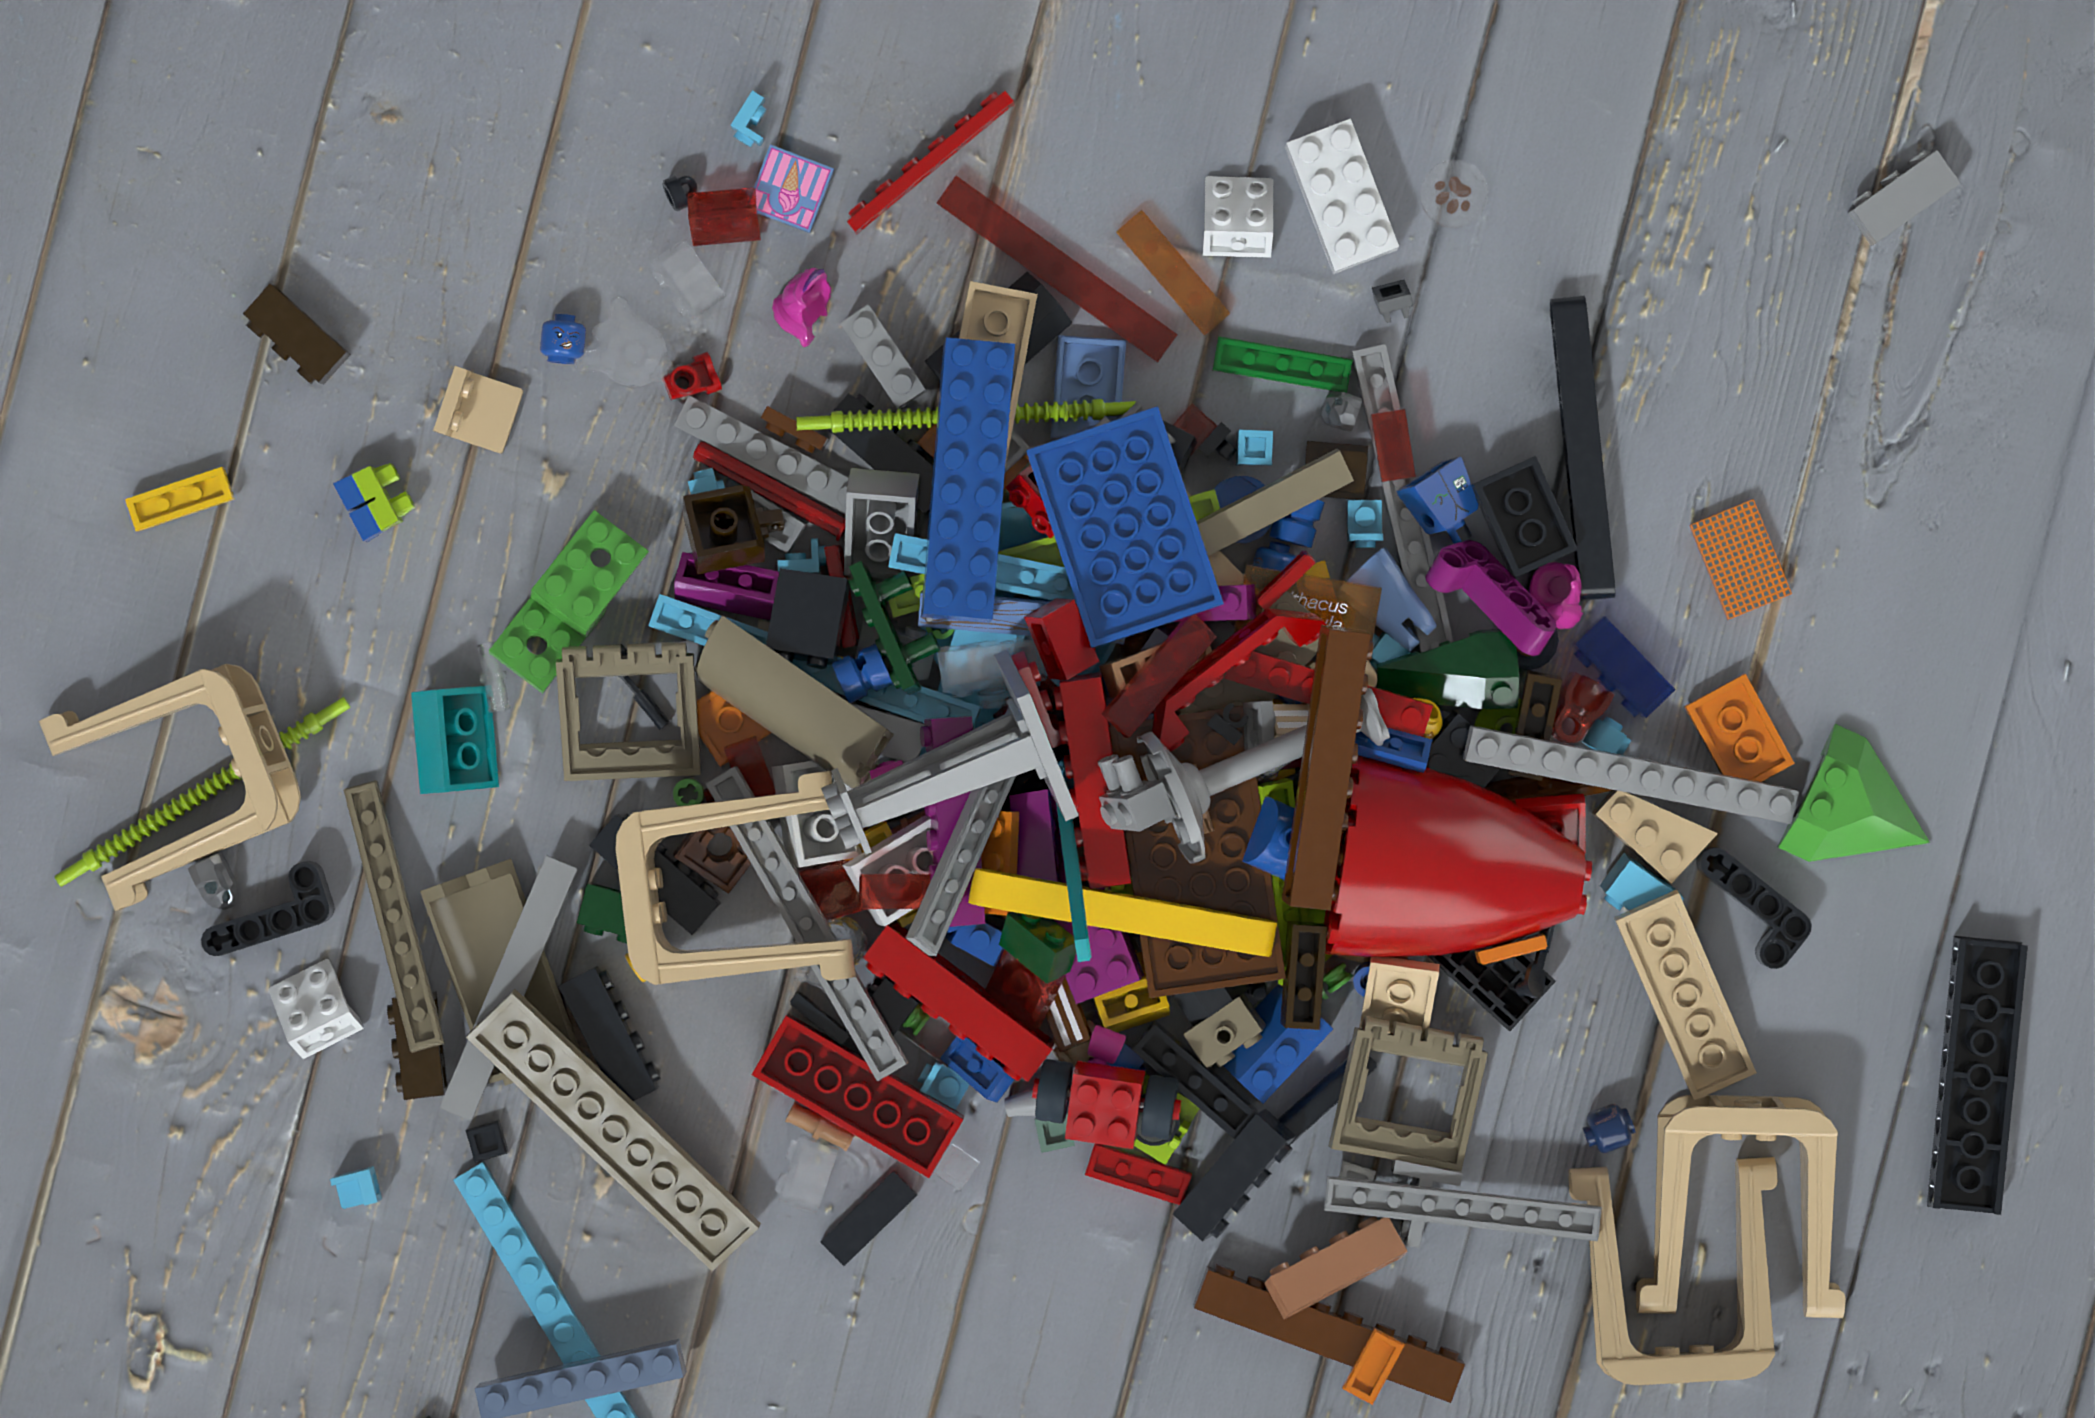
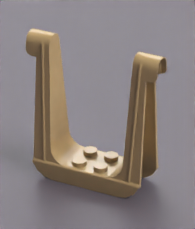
M224 664L212 670L201 669L82 721H79L77 714L73 711L53 714L39 721L51 754L56 756L189 707L203 704L212 709L221 724L218 728L219 736L222 742L227 746L229 745L234 757L231 760V764L235 774L239 778L242 777L246 790L245 801L235 813L101 876L115 911L145 900L148 896L145 881L292 822L299 811L301 795L297 779L260 687L252 674L242 667Z
M831 771L808 773L800 776L798 779L799 792L643 810L641 812H634L623 821L616 836L618 873L628 954L632 967L642 979L658 985L819 964L821 975L825 980L831 981L856 977L851 939L681 950L668 942L662 929V923L667 922V910L665 902H659L658 889L663 888V877L661 868H655L654 857L655 850L663 839L672 835L829 810L821 788L832 784Z
M1691 1095L1676 1097L1666 1103L1657 1115L1654 1277L1642 1278L1637 1282V1313L1676 1314L1690 1164L1694 1146L1707 1135L1721 1134V1138L1725 1140H1742V1134L1756 1135V1140L1776 1141L1777 1135L1795 1137L1799 1140L1804 1317L1843 1318L1845 1313V1294L1840 1290L1839 1285L1829 1282L1838 1132L1831 1120L1813 1102L1798 1097L1707 1095L1694 1101Z
M1775 1158L1736 1159L1737 1331L1732 1342L1726 1347L1714 1350V1346L1709 1344L1689 1345V1352H1680L1679 1347L1675 1346L1655 1347V1354H1643L1636 1351L1630 1343L1628 1336L1608 1168L1606 1166L1569 1169L1568 1179L1571 1198L1578 1201H1587V1205L1602 1207L1598 1241L1589 1240L1596 1363L1602 1371L1624 1384L1656 1385L1743 1380L1758 1376L1767 1369L1775 1356L1761 1190H1772L1777 1186Z

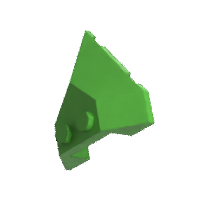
M1834 724L1820 754L1824 757L1796 817H1793L1792 824L1787 825L1777 847L1811 862L1927 844L1930 841L1867 738Z

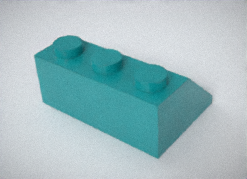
M490 685L411 692L420 794L499 787Z

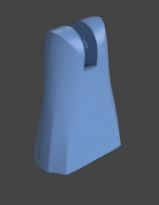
M1386 547L1370 557L1336 592V595L1341 600L1373 622L1410 652L1420 643V640L1413 633L1412 629L1408 628L1404 623L1408 617L1426 635L1430 634L1437 627L1432 615L1414 592Z

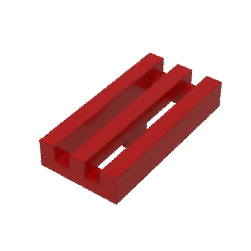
M1302 550L1256 595L1257 603L1264 610L1270 608L1316 563L1314 558L1306 550Z

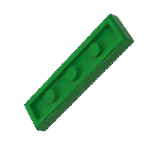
M1218 336L1212 371L1347 393L1353 359Z

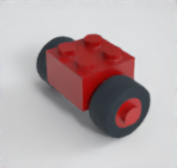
M1045 1059L1040 1079L1035 1078L1032 1098L1036 1099L1035 1116L1040 1121L1060 1124L1064 1123L1068 1110L1065 1139L1133 1149L1137 1137L1140 1112L1143 1113L1141 1124L1142 1136L1156 1137L1164 1140L1170 1138L1173 1121H1179L1182 1100H1177L1178 1079L1150 1075L1145 1098H1142L1145 1071L1077 1061L1073 1072V1064L1070 1062Z

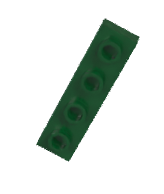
M862 561L849 566L852 577L848 578L849 584L855 596L861 595L866 605L865 608L861 609L868 626L870 628L875 626L880 638L876 639L875 643L883 658L888 657L893 669L889 670V675L897 690L902 688L908 695L922 690L912 668L914 667L913 663L941 651L937 639L930 632L904 645L900 641L885 607L887 601L914 589L906 571H902L877 583L873 580L868 566Z

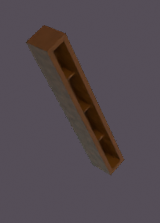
M1321 625L1282 894V900L1292 907L1331 910L1332 901L1337 899L1338 881L1335 880L1336 869L1341 866L1343 861V847L1340 846L1341 834L1346 832L1348 826V813L1345 812L1346 800L1351 797L1353 792V779L1350 777L1351 765L1356 763L1358 757V744L1355 743L1357 729H1360L1363 723V710L1360 708L1361 696L1366 694L1368 688V675L1365 674L1366 661L1371 659L1373 653V641L1370 639V634L1362 629Z
M1216 1264L1215 1269L1207 1266L1193 1303L1194 1309L1351 1367H1353L1374 1328L1363 1324L1364 1318L1357 1314L1344 1311L1342 1316L1331 1312L1332 1306L1321 1301L1283 1319L1264 1284L1266 1281L1253 1276H1248L1247 1280L1234 1276L1235 1270L1224 1265ZM1376 1323L1375 1328L1405 1344L1387 1380L1451 1403L1465 1367L1463 1360L1458 1358L1460 1353L1443 1346L1440 1347L1439 1351L1426 1347L1428 1341L1409 1334L1407 1339L1394 1335L1396 1331L1394 1328Z

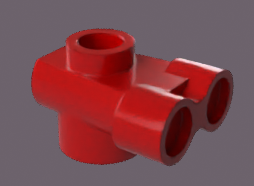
M708 352L692 357L693 362L679 366L673 372L662 377L670 400L703 391L709 395L722 390L721 382L715 372ZM680 378L685 379L688 382V388H679L676 385V380Z

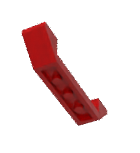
M1267 608L1158 693L1152 733L1169 751L1175 750L1184 742V737L1190 733L1176 715L1175 711L1177 709H1184L1191 705L1200 691L1206 687L1210 688L1218 684L1223 679V674L1233 666L1236 667L1245 663L1250 658L1253 650L1260 645L1272 642L1278 636L1280 629H1283L1290 640L1301 647L1309 645L1319 638L1321 625H1326L1325 622L1314 613Z

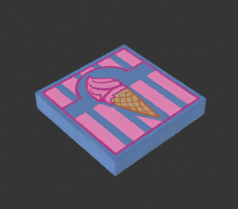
M770 144L746 209L811 233L834 168Z

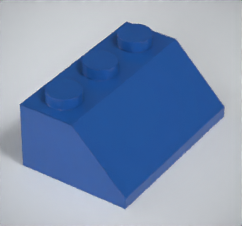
M1279 984L1255 1008L1266 1024L1264 1030L1260 1032L1263 1038L1247 1049L1242 1044L1232 1052L1235 1057L1223 1065L1262 1104L1267 1101L1333 1030L1332 1026L1322 1017L1320 1019V1030L1285 1028L1281 1025L1283 986Z

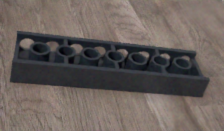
M1954 936L1927 1207L2001 1215L2028 946L2022 944L2023 942Z

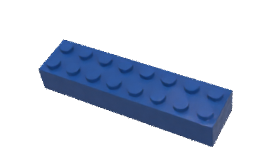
M948 337L944 341L921 617L981 623H990L993 620L1015 344Z

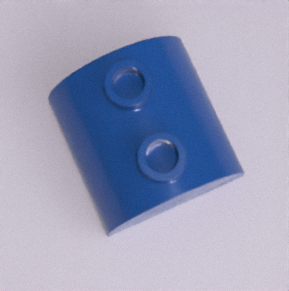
M1265 797L1242 862L1285 880L1295 808L1271 797Z

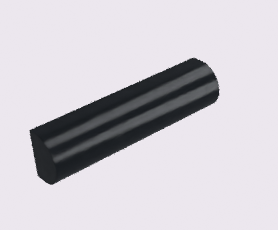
M1370 1055L1367 1063L1368 1075L1378 1065ZM1348 1057L1278 1118L1284 1126L1296 1135L1289 1145L1296 1141L1338 1103Z

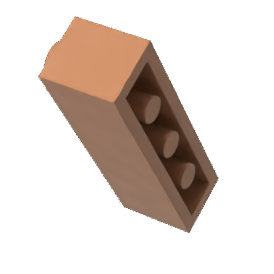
M1372 1216L1358 1225L1359 1231L1351 1235L1344 1231L1329 1240L1330 1246L1320 1251L1315 1246L1299 1255L1301 1261L1290 1266L1288 1262H1284L1270 1270L1269 1272L1272 1276L1264 1284L1283 1319L1401 1259L1408 1251L1390 1218L1384 1217L1378 1220L1376 1216Z

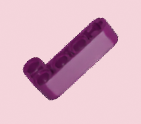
M1465 540L1442 548L1426 573L1425 578L1429 586L1439 592L1449 593L1462 589L1512 643L1528 655H1539L1556 629L1557 625L1553 617L1489 550L1477 541Z

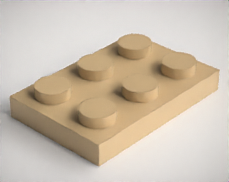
M1371 957L1359 1028L1362 1027L1364 1017L1368 1016L1389 1020L1388 1033H1391L1394 1021L1421 1026L1422 1034L1420 1039H1423L1425 1029L1430 1026L1440 964L1393 957Z

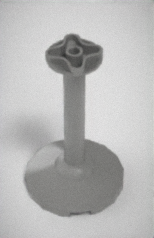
M1367 688L1366 694L1361 696L1360 708L1363 710V723L1356 733L1361 731L1377 746L1383 745L1384 740L1390 738V735L1380 714L1376 697L1372 689ZM1307 725L1202 770H1198L1191 763L1181 764L1152 732L1137 737V743L1144 742L1148 752L1140 756L1147 780L1163 782L1175 812L1174 815L1164 820L1166 824L1173 823L1176 834L1181 841L1177 845L1189 863H1196L1205 859L1203 814L1210 807V796L1302 757Z

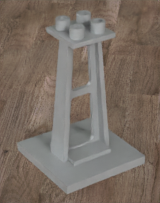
M1007 649L994 654L1011 696V699L1006 700L1010 709L1009 713L849 791L846 790L838 768L831 771L835 782L821 789L846 849L861 843L865 855L871 853L872 851L863 828L1035 769L1040 780L1044 778L1065 821L1079 816L1032 697Z

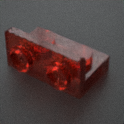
M755 188L688 194V219L693 246L761 240Z
M850 860L834 861L826 867L799 872L826 921L867 910L865 903L843 867Z

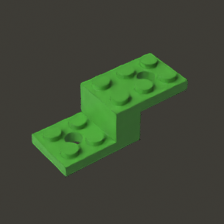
M594 510L531 589L529 600L492 645L488 653L543 694L557 677L556 660L562 659V647L582 645L604 617L609 603L645 559L649 551ZM596 550H604L609 554L610 562L604 567H597L590 559L591 554ZM533 637H540L546 642L547 648L541 654H532L527 649V642Z

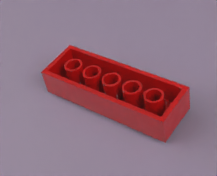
M1101 672L1076 675L1069 680H1060V686L1054 687L1056 710L1063 709L1065 720L1059 721L1061 744L1069 745L1070 754L1064 755V765L1067 779H1074L1075 788L1069 789V793L1079 813L1080 822L1074 823L1077 847L1083 846L1085 856L1079 857L1082 881H1089L1090 889L1130 884L1131 872L1125 831L1111 829L1103 820L1100 811L1102 805L1099 797L1106 794V791L1109 789L1097 762L1104 757L1113 755Z
M897 921L888 924L863 956V959L868 962L865 965L866 968L880 978L885 974L895 982L893 988L908 999L914 996L923 1003L920 1008L932 1018L937 1019L940 1016L950 1023L948 1029L962 1040L968 1037L977 1044L975 1049L982 1056L990 1061L994 1057L1005 1065L1003 1071L1016 1081H1020L1023 1078L1028 1082L1053 1050V1039L938 953L937 956H930L906 939L909 930L905 927L902 928Z
M787 1013L751 1074L927 1178H930L964 1120L963 1114L928 1094L919 1092L920 1089L892 1073L877 1081L863 1056L842 1044L839 1045L831 1037L790 1013Z

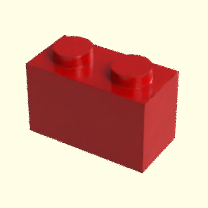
M1056 598L1024 616L1049 679L1069 680L1099 662L1095 652L1096 647L1091 648L1074 599Z

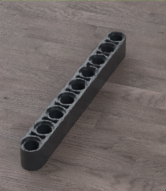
M1584 295L1550 299V319L1572 536L1578 550L1574 551L1575 565L1580 573L1582 585L1580 601L1615 598V578L1586 298Z

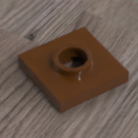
M730 826L690 832L673 853L674 858L728 894L751 865ZM724 833V835L730 836L732 846L726 854L714 855L708 850L707 845L715 837L714 834Z

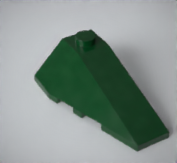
M1500 629L1478 630L1469 633L1470 637L1452 643L1448 640L1439 643L1437 648L1422 653L1415 651L1377 664L1376 687L1410 698L1427 699L1437 705L1475 709L1518 708L1519 667L1517 647Z

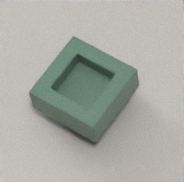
M1068 1111L1064 1123L1060 1124L1040 1121L1034 1118L1041 1153L1075 1146L1074 1140L1065 1139Z

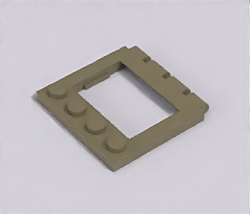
M686 641L662 642V654H656L655 643L627 644V656H622L621 644L593 645V657H588L587 646L562 647V659L556 660L564 781L701 775L694 653H687ZM677 674L678 692H676L677 723L681 730V740L580 744L579 696L576 694L575 678Z
M1365 1016L1362 1027L1354 1028L1328 1146L1331 1149L1462 1171L1488 1055L1485 1050H1482L1483 1037L1459 1033L1456 1044L1453 1045L1454 1032L1427 1027L1423 1039H1420L1422 1034L1421 1026L1394 1021L1391 1033H1388L1389 1020ZM1370 1050L1464 1067L1449 1133L1356 1116L1358 1104L1362 1102L1368 1075L1367 1063Z

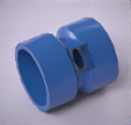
M1316 500L1275 521L1272 524L1269 537L1298 546L1312 548L1317 531L1313 523L1320 520L1325 502Z
M876 643L858 651L857 658H852L848 655L832 663L838 681L850 704L866 697L869 689L877 692L893 685L888 668Z

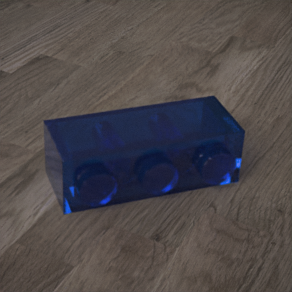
M1606 616L1598 618L1572 643L1577 650L1573 653L1576 659L1585 668L1592 665L1600 674L1597 678L1599 683L1610 693L1616 690L1624 699L1620 704L1634 718L1638 714L1642 718H1647L1676 690Z

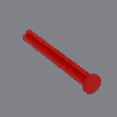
M701 441L693 453L694 460L709 468H713V470L740 485L749 486L753 492L836 536V541L839 542L845 533L846 518L706 442Z

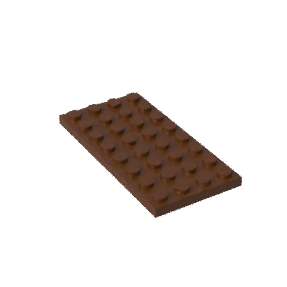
M1243 705L1234 706L1229 712V718L1232 721L1238 722L1244 716ZM1224 708L1179 714L1177 716L1190 733L1184 737V742L1178 748L1170 752L1181 764H1196L1198 770H1202L1245 751L1244 726L1237 728L1243 735L1234 746L1207 725L1215 713L1223 717ZM1154 718L1109 725L1113 754H1117L1119 758L1132 755L1141 780L1148 781L1140 756L1148 752L1144 742L1137 743V737L1152 732ZM1257 776L1210 796L1211 802L1208 811L1215 831L1204 834L1205 859L1199 862L1189 863L1177 845L1181 841L1176 834L1172 822L1166 824L1165 820H1162L1142 831L1124 830L1134 896L1278 922L1271 874L1242 862L1261 810ZM1278 923L1271 957L1140 935L1149 998L1286 979Z

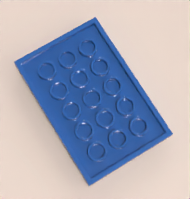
M1158 406L1026 450L1091 648L1224 605Z

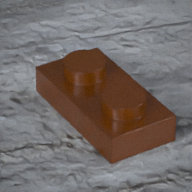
M769 406L766 407L761 416V419L767 422L765 429L782 438L785 432L798 438L795 445L812 454L815 448L823 452L829 441L827 437L813 430L797 431L795 420Z

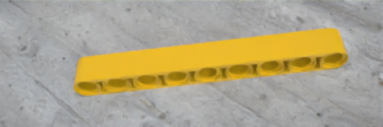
M975 868L968 903L1072 922L1067 883ZM1082 886L1087 925L1259 956L1271 957L1278 923L1276 921L1101 889H1090V887Z

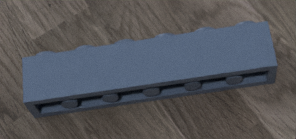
M680 1339L481 1382L475 1387V1393L481 1418H503L680 1379L685 1376L687 1371Z

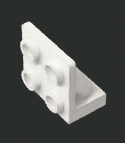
M1207 176L1205 178L1203 256L1271 258L1273 240V179Z
M325 959L269 988L271 999L287 1041L303 1059L364 1029L360 1017L347 1004L334 967L329 959Z

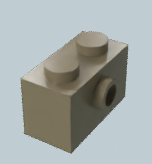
M1243 993L1209 1018L1188 1028L1183 1035L1206 1068L1214 1063L1219 1068L1235 1057L1232 1052L1242 1044L1247 1049L1261 1040L1263 1037L1260 1032L1264 1030L1266 1024L1245 993Z

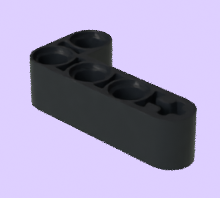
M1717 847L1704 848L1696 859L1698 870L1770 927L1755 947L1756 959L1760 964L1771 969H1779L1785 966L1811 933L1812 924L1810 919L1725 850ZM1709 855L1713 857L1719 855L1718 863L1721 866L1730 869L1732 864L1734 868L1726 874L1715 868L1708 870L1707 868L1710 863L1706 859ZM1739 874H1744L1749 882L1747 889L1742 893H1736L1732 887L1733 879ZM1770 895L1775 901V908L1771 913L1763 914L1759 909V902L1764 896ZM1798 917L1801 920L1802 928L1798 934L1789 935L1786 931V923L1790 918ZM1775 943L1780 947V957L1774 962H1768L1764 955L1765 949L1768 945Z
M304 861L294 865L288 877L295 900L211 926L202 934L201 945L204 951L212 956H222L330 920L335 909L321 866L313 861ZM303 867L311 869L314 873V881L310 886H305L299 881L298 874ZM313 900H319L324 905L325 912L320 919L314 918L309 912V905ZM281 910L289 912L292 917V924L288 929L281 928L276 921L277 914ZM249 920L256 922L259 926L260 932L256 939H250L244 933V926ZM234 932L236 939L223 942L222 948L220 945L213 944L212 939L217 937V934L222 936Z

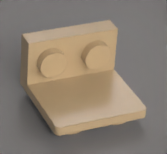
M454 366L433 431L501 454L505 450L523 396V390Z

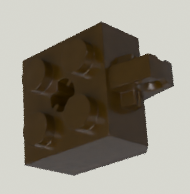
M738 485L683 496V518L697 575L765 562L763 539L768 538L769 533L784 530L785 522L782 510L763 511L762 507L755 508L749 486Z

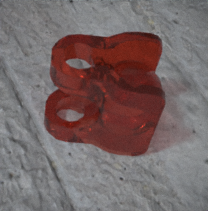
M1569 672L1561 686L1551 736L1563 743H1576L1580 741L1587 733L1592 722L1608 709L1615 693L1606 691L1603 685L1585 675ZM1566 718H1571L1574 722L1573 731L1569 735H1566L1562 730V723Z

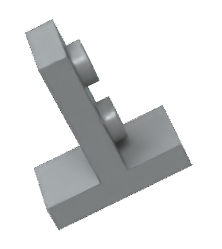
M1393 1160L1391 1171L1394 1174L1417 1178L1416 1183L1410 1182L1409 1184L1416 1186L1432 1187L1434 1181L1460 1187L1463 1175L1461 1171L1401 1160ZM1402 1219L1400 1236L1405 1237L1404 1243L1406 1246L1420 1248L1425 1222Z

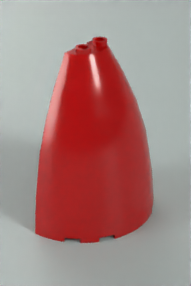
M1359 755L1356 763L1351 765L1350 777L1353 779V792L1351 797L1346 800L1345 812L1348 813V826L1346 832H1342L1340 846L1343 847V861L1341 866L1337 867L1335 880L1338 881L1337 899L1332 901L1331 910H1325L1323 923L1327 926L1325 954L1366 957L1445 955L1504 943L1575 918L1577 914L1584 915L1587 895L1582 893L1584 881L1589 882L1591 878L1592 861L1585 860L1583 849L1543 820L1510 800L1472 782L1426 768L1425 772L1422 773Z

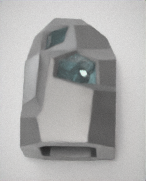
M1337 391L1327 395L1321 410L1325 425L1351 432L1362 404V398Z
M222 853L213 855L187 868L203 900L211 907L226 910L235 906L238 896L236 880Z

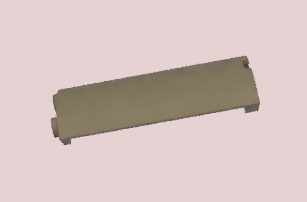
M723 615L719 621L715 620L712 622L705 633V637L708 640L700 659L695 665L697 679L702 685L824 770L832 771L838 768L843 782L853 789L872 780L869 771L876 769L878 766L875 761L894 736L892 732Z
M512 859L420 891L470 1031L474 1027L526 903V898ZM543 950L524 998L579 1049L549 962ZM495 1066L489 1078V1084L503 1080L505 1086L512 1084L513 1082Z

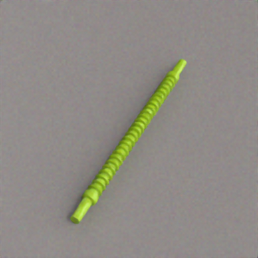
M1092 399L1091 403L1083 400L1082 404H1078L1074 400L1072 404L1063 401L1062 405H1058L1057 401H1054L1053 405H1048V402L1045 401L1042 406H1039L1037 402H1034L1033 406H1029L1025 402L1022 407H1019L1017 403L1014 421L1016 424H1019L1020 420H1024L1028 424L1030 419H1034L1035 423H1038L1039 419H1044V422L1047 423L1050 418H1053L1055 422H1058L1059 418H1063L1067 422L1070 417L1074 421H1077L1078 417H1083L1084 421H1087L1088 417H1092L1094 421L1102 420L1105 416L1124 415L1136 401L1104 402L1103 399ZM938 406L935 411H931L930 407H927L926 411H921V408L918 407L915 412H912L911 408H907L906 412H902L898 408L895 413L891 409H888L887 413H882V410L878 409L875 414L871 410H868L867 414H862L861 410L857 414L848 411L846 415H843L842 411H832L831 415L796 417L797 431L831 429L833 433L843 432L844 428H848L852 432L855 427L859 431H862L863 427H868L869 431H872L873 427H878L881 431L883 426H888L889 430H892L893 426H897L900 430L903 425H907L908 429H911L912 425H917L920 429L923 424H927V427L931 428L932 424H937Z
M342 697L316 714L310 712L303 717L302 723L296 721L294 728L288 726L286 733L280 731L279 737L284 749L288 748L291 750L293 743L300 744L301 738L308 739V734H317L323 730L322 725L350 709L351 706L347 699ZM230 762L228 769L222 767L220 774L216 772L212 774V779L204 778V784L196 783V789L188 788L186 795L180 793L178 800L172 798L170 805L164 803L163 809L156 808L154 815L146 814V820L138 819V825L130 824L128 831L122 829L120 836L114 834V839L112 841L106 839L104 846L97 844V850L89 849L84 852L82 859L54 876L60 887H63L88 870L96 871L102 867L103 861L110 862L112 855L118 857L120 850L126 852L128 845L134 847L136 840L142 842L144 835L150 837L152 830L160 831V825L168 826L170 819L176 821L178 814L184 816L186 809L192 811L194 804L201 806L202 799L209 801L210 794L217 796L218 789L225 791L227 784L232 786L235 779L242 780V777L239 778L235 774Z

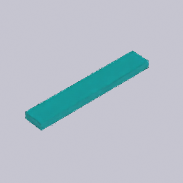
M1057 805L1078 962L1090 961L1092 957L1073 818L1065 821Z

